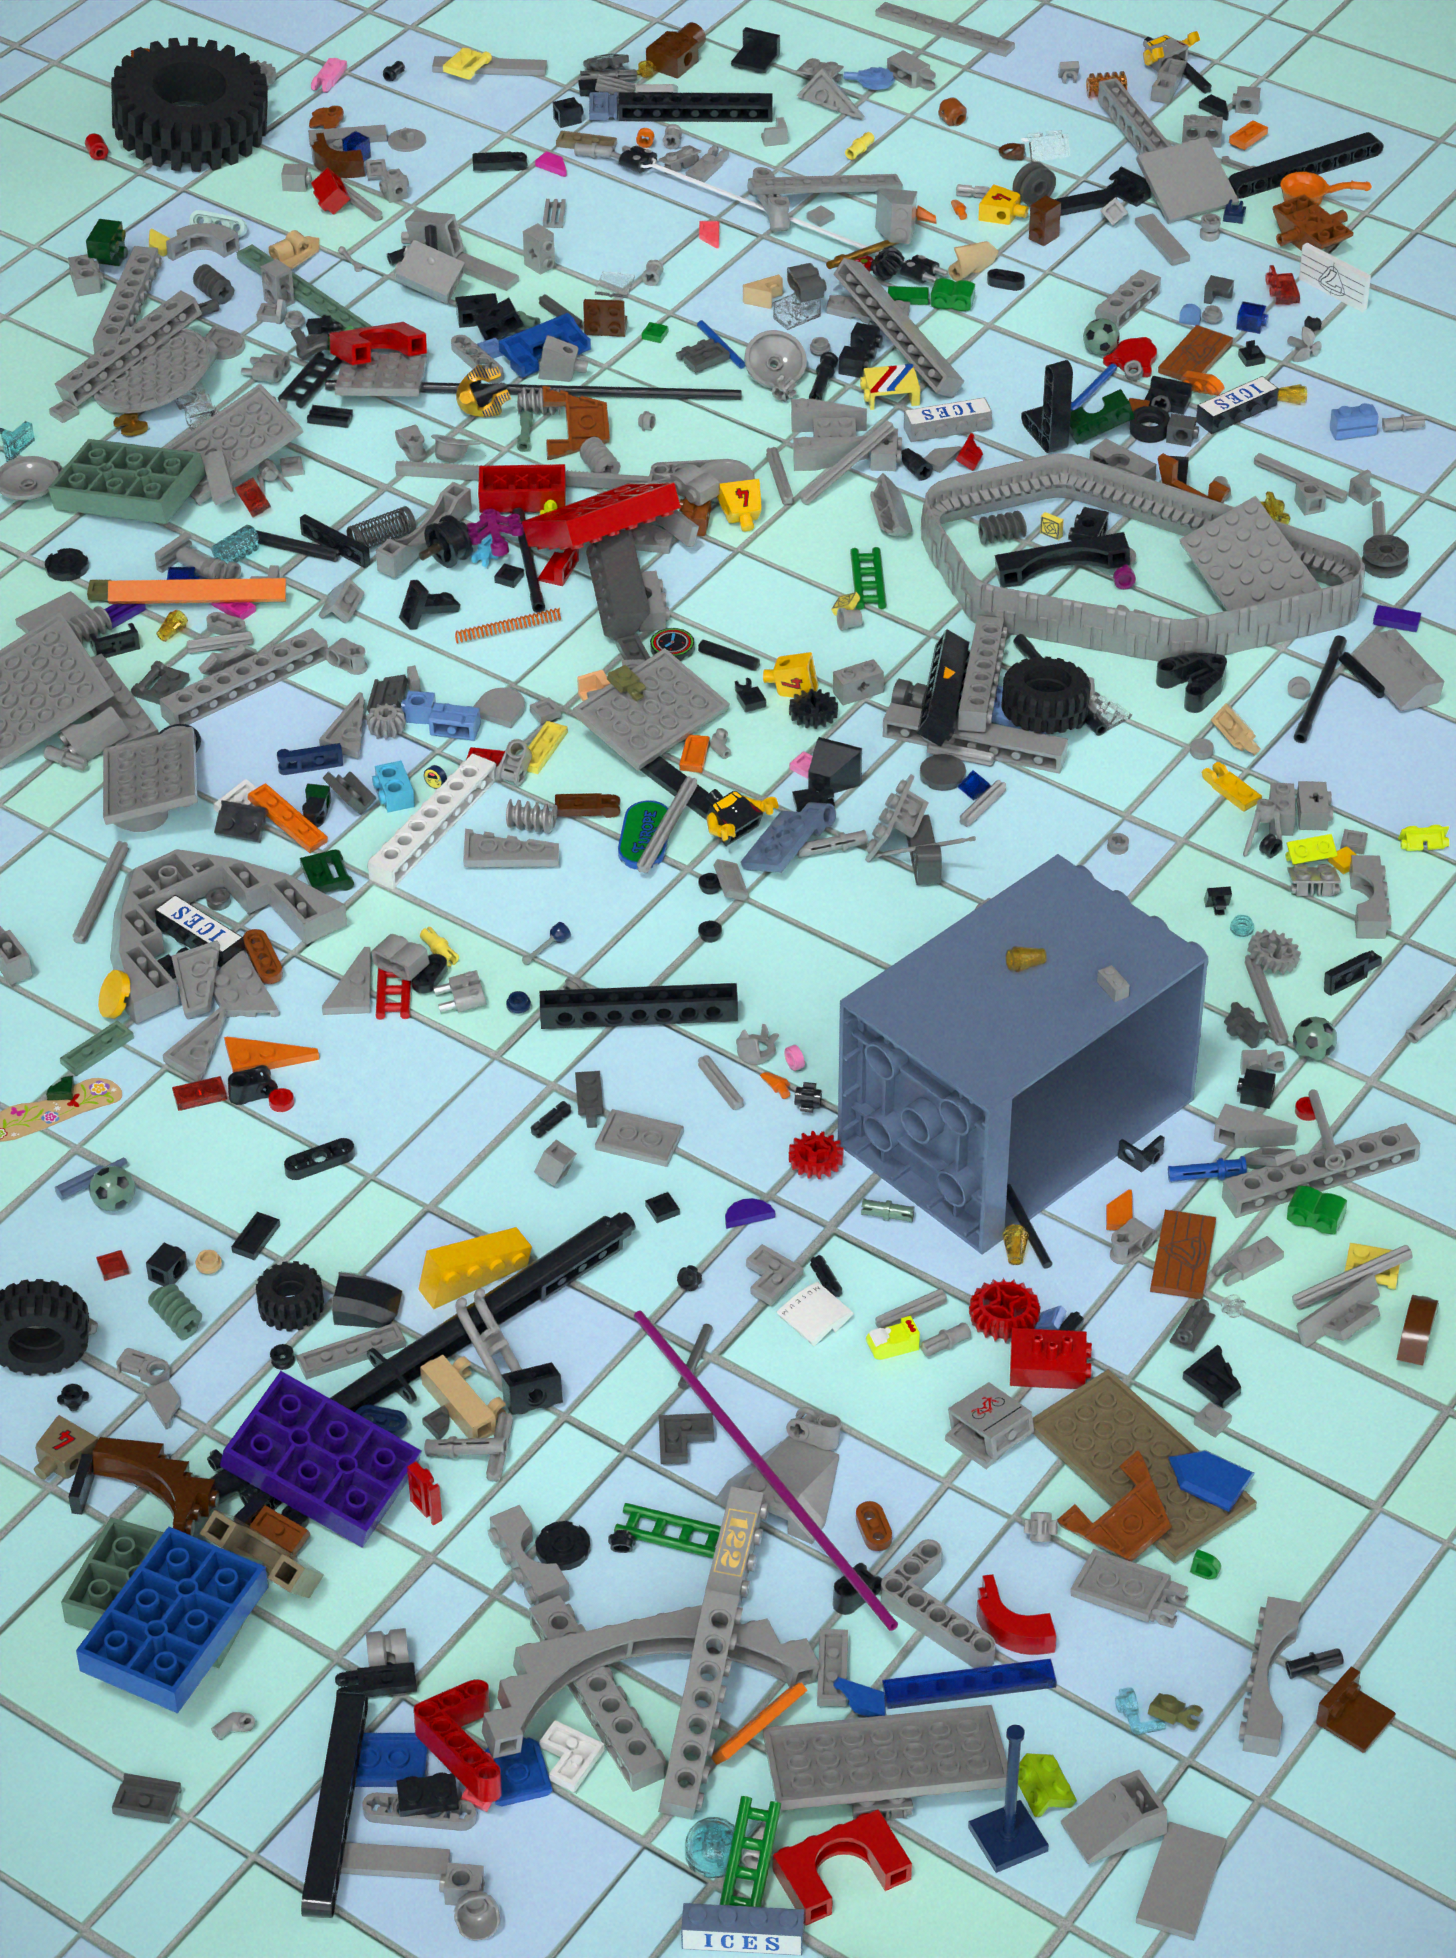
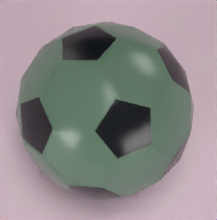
M1105 318L1091 321L1085 327L1083 333L1085 347L1096 355H1106L1114 351L1120 340L1118 327L1112 321Z
M1317 1016L1308 1017L1296 1026L1293 1033V1045L1297 1053L1308 1060L1317 1061L1325 1059L1334 1051L1337 1044V1032L1334 1026L1325 1018Z
M107 1166L93 1175L89 1185L90 1197L100 1209L115 1212L130 1204L135 1194V1182L131 1174L124 1168Z

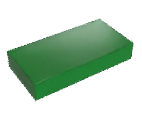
M888 286V294L894 301L910 302V305H928L929 287Z

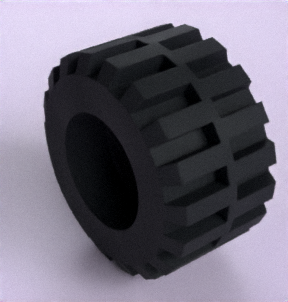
M285 1261L281 1265L274 1264L271 1266L272 1269L263 1271V1276H259L257 1280L256 1295L260 1317L263 1321H266L269 1327L275 1326L276 1330L279 1331L286 1329L287 1332L292 1331V1329L302 1330L304 1329L303 1326L307 1325L309 1327L313 1324V1320L320 1318V1313L324 1310V1297L321 1277L317 1275V1271L314 1268H309V1265L306 1263L300 1265L298 1261H293V1263Z

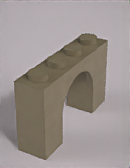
M214 1509L199 1533L223 1549L263 1561L264 1566H266V1572L269 1573L267 1578L290 1593L310 1598L324 1576L323 1573L238 1518Z

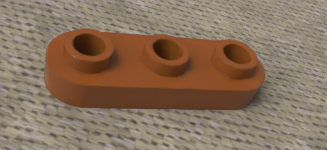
M260 929L247 931L243 935L244 947L261 981L265 984L279 982L283 977L282 965L267 934Z

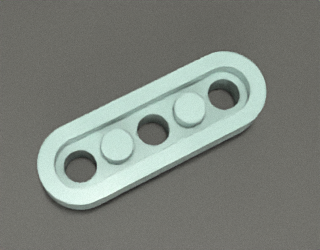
M196 210L189 218L190 225L199 224L200 219L203 218V223L218 224L222 222L223 226L235 232L236 227L240 226V230L237 231L238 238L243 237L247 232L245 221L234 216Z

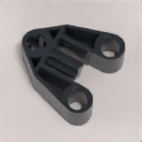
M1194 652L1161 659L1157 663L1156 684L1160 688L1169 689L1188 682L1185 688L1184 708L1190 713H1199L1221 694L1226 679L1227 658L1221 654Z

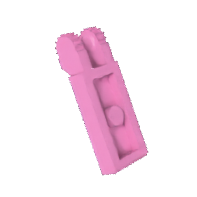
M329 58L317 76L313 78L311 89L317 91L322 85V91L328 93L347 69V61Z

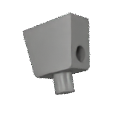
M547 335L543 346L538 379L570 382L572 381L574 371L587 372L589 361L577 359L579 349L577 346Z

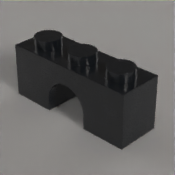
M856 322L851 332L850 346H844L839 355L838 374L857 378L863 377L864 368H870L871 360L876 357L877 348H880L882 345L883 336L880 335L879 326Z

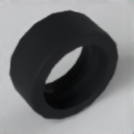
M1143 406L1133 411L1135 419L1130 420L1129 430L1135 439L1141 442L1154 443L1166 438L1170 416L1164 409L1155 406ZM1151 422V423H1156V424H1158V425H1157V426H1145V425H1142L1141 423Z

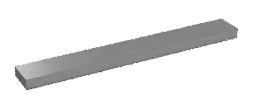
M884 2L875 10V16L1003 57H1007L1015 49V43L888 2Z
M897 174L748 178V186L753 195L877 191L878 188L902 190L903 186Z

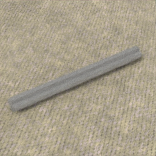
M887 420L800 494L801 501L808 505L892 433L895 429L893 423Z
M690 776L685 778L637 863V870L639 872H649L697 787L696 778H691Z
M118 841L115 844L72 935L75 943H85L129 850L127 842Z

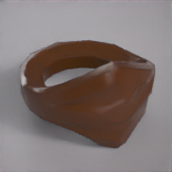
M1007 143L999 148V155L1005 159L1023 160L1026 149L1025 144ZM1007 149H1013L1008 153H1004V151Z

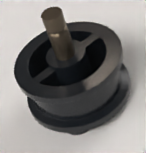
M451 515L443 516L438 524L431 523L427 525L424 536L428 548L419 553V558L423 561L433 556L438 563L446 568L455 566L459 559H468L473 553V547L467 525Z

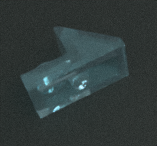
M25 421L13 432L0 428L1 444L6 462L16 458L35 441L32 423Z

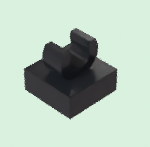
M1255 340L1246 341V347L1238 349V356L1245 367L1265 364L1266 356L1259 346L1255 345Z
M1231 886L1207 888L1204 897L1205 907H1213L1215 916L1225 914L1224 909H1226V906H1229L1232 897Z

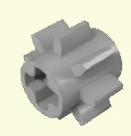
M781 374L770 383L773 386L770 391L778 400L786 402L797 393L794 390L797 385L790 376H783Z
M1031 1512V1519L1024 1520V1533H1030V1541L1050 1542L1051 1535L1057 1534L1058 1520H1052V1513Z

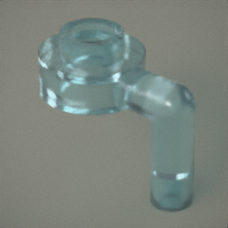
M1132 1687L1119 1689V1695L1115 1696L1116 1708L1118 1713H1123L1124 1717L1128 1719L1132 1734L1141 1735L1166 1729L1165 1721L1160 1719L1140 1722L1138 1701Z

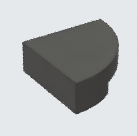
M444 1405L422 1418L423 1425L437 1440L445 1436L450 1425L449 1413Z

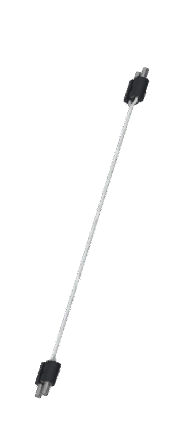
M624 145L622 147V154L614 151L611 153V158L618 160L620 166L635 172L642 173L646 168L653 167L765 211L764 207L758 203L657 165V153L652 152V150L639 146L631 148ZM789 216V221H792L794 223L800 224L802 226L818 231L830 237L836 238L848 244L854 245L861 249L868 247L861 243L855 242L843 236L837 235L825 229L819 228L817 226H814L812 224ZM918 254L913 256L911 260H904L900 270L902 276L922 284L926 281L934 284L935 280L938 279L935 277L936 274L947 277L949 273L948 270L940 268L938 262Z

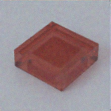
M122 1250L96 1257L104 1281L130 1274Z

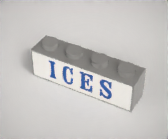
M985 397L904 410V430L910 442L992 429V410Z

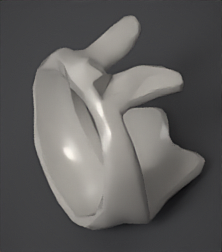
M762 1024L761 1035H748L747 1031L743 1030L736 1039L738 1056L742 1061L751 1065H760L769 1061L775 1054L776 1047L774 1043L778 1039L779 1034L774 1033L769 1038V1031L765 1024ZM758 1041L766 1044L767 1049L760 1051Z

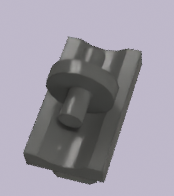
M1232 1002L1231 1011L1224 1020V1023L1227 1025V1033L1232 1037L1238 1035L1251 1049L1257 1048L1260 1039L1267 1037L1270 1027L1265 1022L1257 1021L1254 1012L1249 1007L1244 1008L1238 1002Z

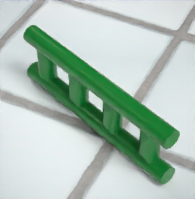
M874 547L872 553H859L857 548H852L850 556L854 592H857L860 596L856 609L862 610L865 607L864 604L878 603L879 609H885L887 604L880 548ZM860 562H873L874 567H860ZM875 575V581H862L861 576ZM876 589L877 595H863V590Z
M624 1504L623 1513L630 1516L626 1526L616 1524L614 1532L617 1530H627L631 1535L635 1536L636 1540L713 1559L721 1526L634 1504ZM640 1518L656 1521L652 1532L637 1529ZM667 1524L682 1528L679 1538L663 1535ZM693 1531L709 1534L705 1545L689 1541Z
M741 1796L719 1905L761 1907L781 1803L770 1801L768 1810L751 1807V1797ZM748 1819L766 1822L762 1840L745 1837ZM742 1848L760 1851L757 1869L739 1866ZM737 1878L754 1881L751 1899L733 1896Z

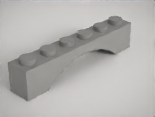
M455 482L447 486L439 494L428 516L413 532L403 538L388 539L376 549L377 571L396 578L419 557L421 551L428 548L424 536L427 525L431 523L438 524L445 515H451L460 520L472 510L471 489Z
M1268 1596L1266 1608L1260 1607L1258 1624H1263L1262 1630H1256L1254 1646L1259 1647V1652L1252 1653L1250 1669L1255 1670V1676L1249 1675L1246 1692L1252 1694L1251 1699L1245 1698L1242 1715L1248 1717L1247 1722L1241 1721L1238 1737L1239 1739H1244L1242 1751L1277 1757L1283 1716L1272 1699L1267 1676L1276 1658L1286 1648L1296 1642L1302 1602Z

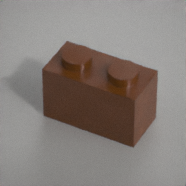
M1045 195L1030 205V240L1046 246L1059 237L1061 202Z

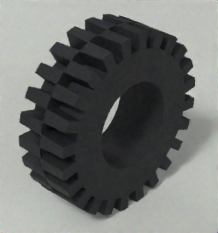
M188 37V45L180 46L178 38H169L168 47L166 48L159 41H154L150 43V52L140 46L134 50V58L128 55L122 58V66L117 65L114 69V77L111 78L112 128L115 129L116 139L118 141L123 140V147L128 152L135 149L136 157L142 161L152 155V165L162 167L165 161L169 160L171 161V170L181 171L183 163H191L192 172H200L201 163L208 162L212 170L221 168L222 158L228 164L233 165L238 163L239 154L246 158L252 154V147L259 148L262 144V136H266L268 107L265 73L261 74V67L257 62L250 64V56L243 52L235 56V47L227 44L219 51L217 41L209 39L205 47L198 46V38ZM193 101L204 103L207 105L197 107H186L175 105L172 103Z

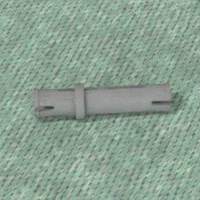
M862 830L848 834L841 832L838 836L805 842L798 851L797 856L802 858L840 849L846 851L849 847L867 845L866 831Z
M1451 991L1442 1001H1437L1433 1005V1009L1410 1029L1406 1030L1405 1035L1410 1042L1417 1043L1440 1021L1446 1020L1451 1016V1012L1456 1008V991Z
M450 1436L448 1439H426L424 1450L427 1457L449 1456L450 1458H457L458 1455H505L508 1450V1442L506 1437L457 1439L456 1436Z

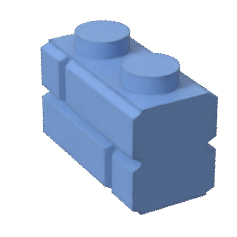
M1363 403L1355 407L1341 406L1339 409L1331 410L1329 428L1335 440L1376 435L1379 416L1373 404Z
M434 703L429 717V731L432 736L475 741L481 725L480 709L472 706Z

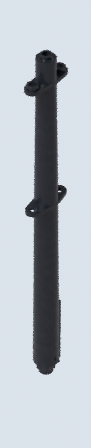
M619 1212L611 1218L608 1216L601 1217L485 1294V1302L496 1323L500 1325L536 1301L540 1300L542 1302L622 1250L623 1240L629 1237L632 1231L636 1229L632 1217L626 1212L622 1214ZM473 1302L466 1308L481 1335L488 1328L480 1316L475 1302ZM457 1313L389 1359H386L374 1348L367 1350V1357L375 1368L330 1397V1399L353 1412H356L358 1408L364 1405H375L394 1392L398 1393L409 1404L417 1401L416 1394L408 1383L421 1376L420 1367L441 1355H444L447 1359L472 1343ZM214 1449L210 1452V1456L207 1457V1461L214 1471H220L209 1478L215 1479V1490L219 1491L218 1505L236 1493H239L241 1501L246 1505L256 1495V1492L249 1485L250 1483L220 1467L222 1454L217 1449Z

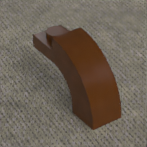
M1412 1295L1396 1360L1423 1366L1432 1327L1438 1312L1439 1300L1426 1296Z

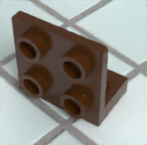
M584 299V334L625 337L628 318L625 316V302L623 300Z
M1351 1666L1319 1702L1316 1724L1362 1753H1365L1395 1719L1396 1713L1360 1691L1361 1685H1359L1361 1672Z

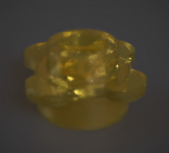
M641 61L638 64L637 75H641L644 78L652 77L657 67L653 66V63L650 61Z

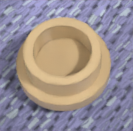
M204 1250L198 1254L195 1264L199 1272L212 1274L221 1268L222 1260L216 1251Z

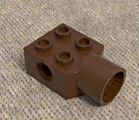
M689 22L679 31H666L646 48V68L676 79L680 78L699 62L698 49L706 41V35L702 27L694 22Z

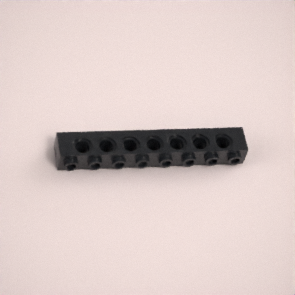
M619 92V121L772 122L773 93Z
M737 983L539 991L541 1029L738 1021Z

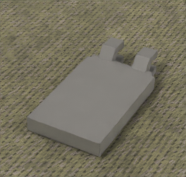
M1095 1549L1092 1550L1071 1587L1072 1597L1148 1623L1149 1621L1154 1622L1156 1620L1160 1625L1171 1628L1177 1622V1616H1175L1177 1607L1172 1605L1184 1608L1188 1601V1596L1186 1595L1188 1587L1171 1581V1575Z

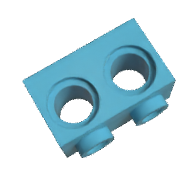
M402 760L375 766V776H372L373 786L375 790H379V802L385 805L387 813L415 807L413 788Z

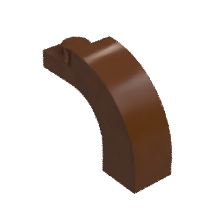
M316 133V141L311 145L313 164L319 171L323 172L328 167L340 178L365 177L364 160L361 150H334L327 145L324 133Z

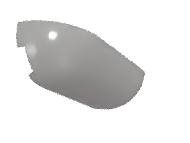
M882 473L877 478L879 483L870 494L879 526L883 531L893 536L909 534L912 532V525L903 497L896 485Z

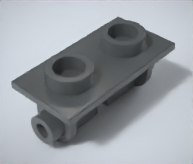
M1201 1299L1196 1301L1194 1306L1191 1305L1171 1337L1170 1343L1192 1352L1195 1351L1216 1317L1215 1314L1209 1312V1302L1207 1300Z

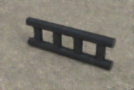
M322 351L316 353L279 395L278 401L281 399H291L297 401V407L303 408L342 363V359L335 357L333 360L324 358L325 355ZM317 365L326 367L324 371L316 370L314 368ZM307 376L317 378L313 383L304 380ZM297 387L307 390L304 394L294 392Z

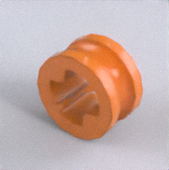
M641 128L637 133V144L643 148L650 147L655 137L654 132L649 128Z

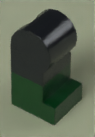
M307 783L305 788L306 803L302 806L303 816L316 827H320L326 819L331 804L330 786Z

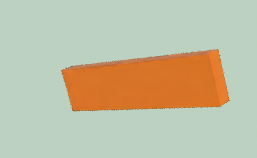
M266 783L248 793V800L252 804L267 808L268 814L266 816L309 853L327 843L328 837Z
M802 1682L785 1690L713 1752L711 1759L714 1763L718 1765L728 1760L808 1691Z

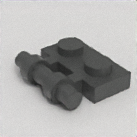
M615 53L598 55L584 60L583 66L589 70H603L607 67L620 68L623 67V63L629 62V55Z
M711 338L700 340L691 347H683L681 351L676 352V357L678 360L684 359V363L697 373L729 360L730 352L720 343H714V340Z

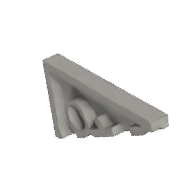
M821 69L797 94L801 99L862 120L865 117L824 69Z
M359 692L320 737V746L340 743L342 754L357 759L360 757L365 701L363 693Z
M370 947L362 949L322 1005L323 1015L370 1013Z
M221 1006L166 1051L163 1054V1062L200 1082L227 1017L225 1007Z

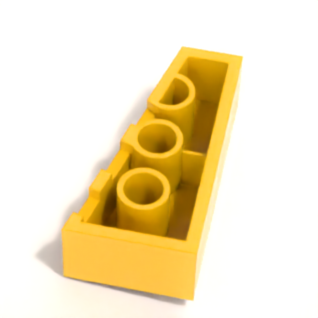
M514 1227L427 1250L418 1290L431 1307L436 1309L528 1266L532 1246L518 1228Z

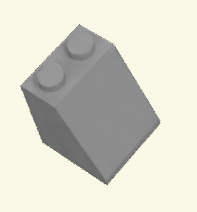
M877 189L875 228L889 242L911 243L916 223L917 191Z

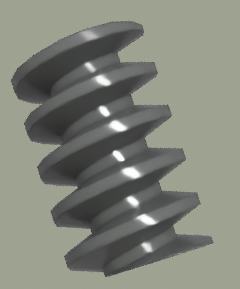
M203 264L199 266L193 275V284L200 291L204 292L205 295L209 296V298H215L218 304H225L233 297L235 290L231 286V282L210 265Z
M1020 511L1006 512L1004 515L998 514L997 516L990 515L988 518L981 517L979 520L978 533L982 545L986 544V538H988L990 543H994V536H996L998 542L1002 541L1003 535L1006 540H1010L1011 533L1015 539H1018L1019 532H1021L1023 537L1026 536L1027 526Z

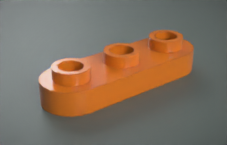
M1186 371L1181 377L1182 382L1192 384L1193 392L1218 396L1225 389L1223 383L1212 374Z

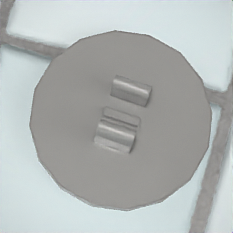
M406 127L394 131L388 137V145L400 152L418 150L426 143V136L422 131Z

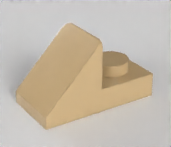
M779 274L743 284L744 304L771 309L772 298L783 295V278Z

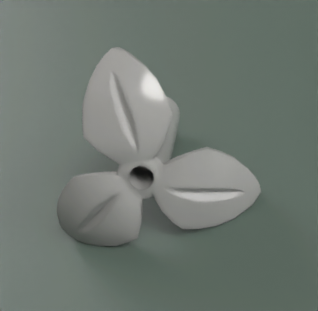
M1305 326L1302 327V340L1290 336L1287 340L1288 344L1301 348L1292 359L1294 362H1303L1309 359L1310 351L1314 356H1317L1322 348L1320 341L1314 343L1315 335L1313 331Z

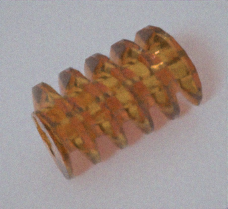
M1120 71L1119 75L1117 72H1112L1111 76L1109 72H1105L1104 76L1102 73H1097L1096 77L1094 73H1090L1086 80L1087 97L1090 98L1092 92H1094L1095 97H1098L1099 82L1117 78L1127 90L1125 72Z

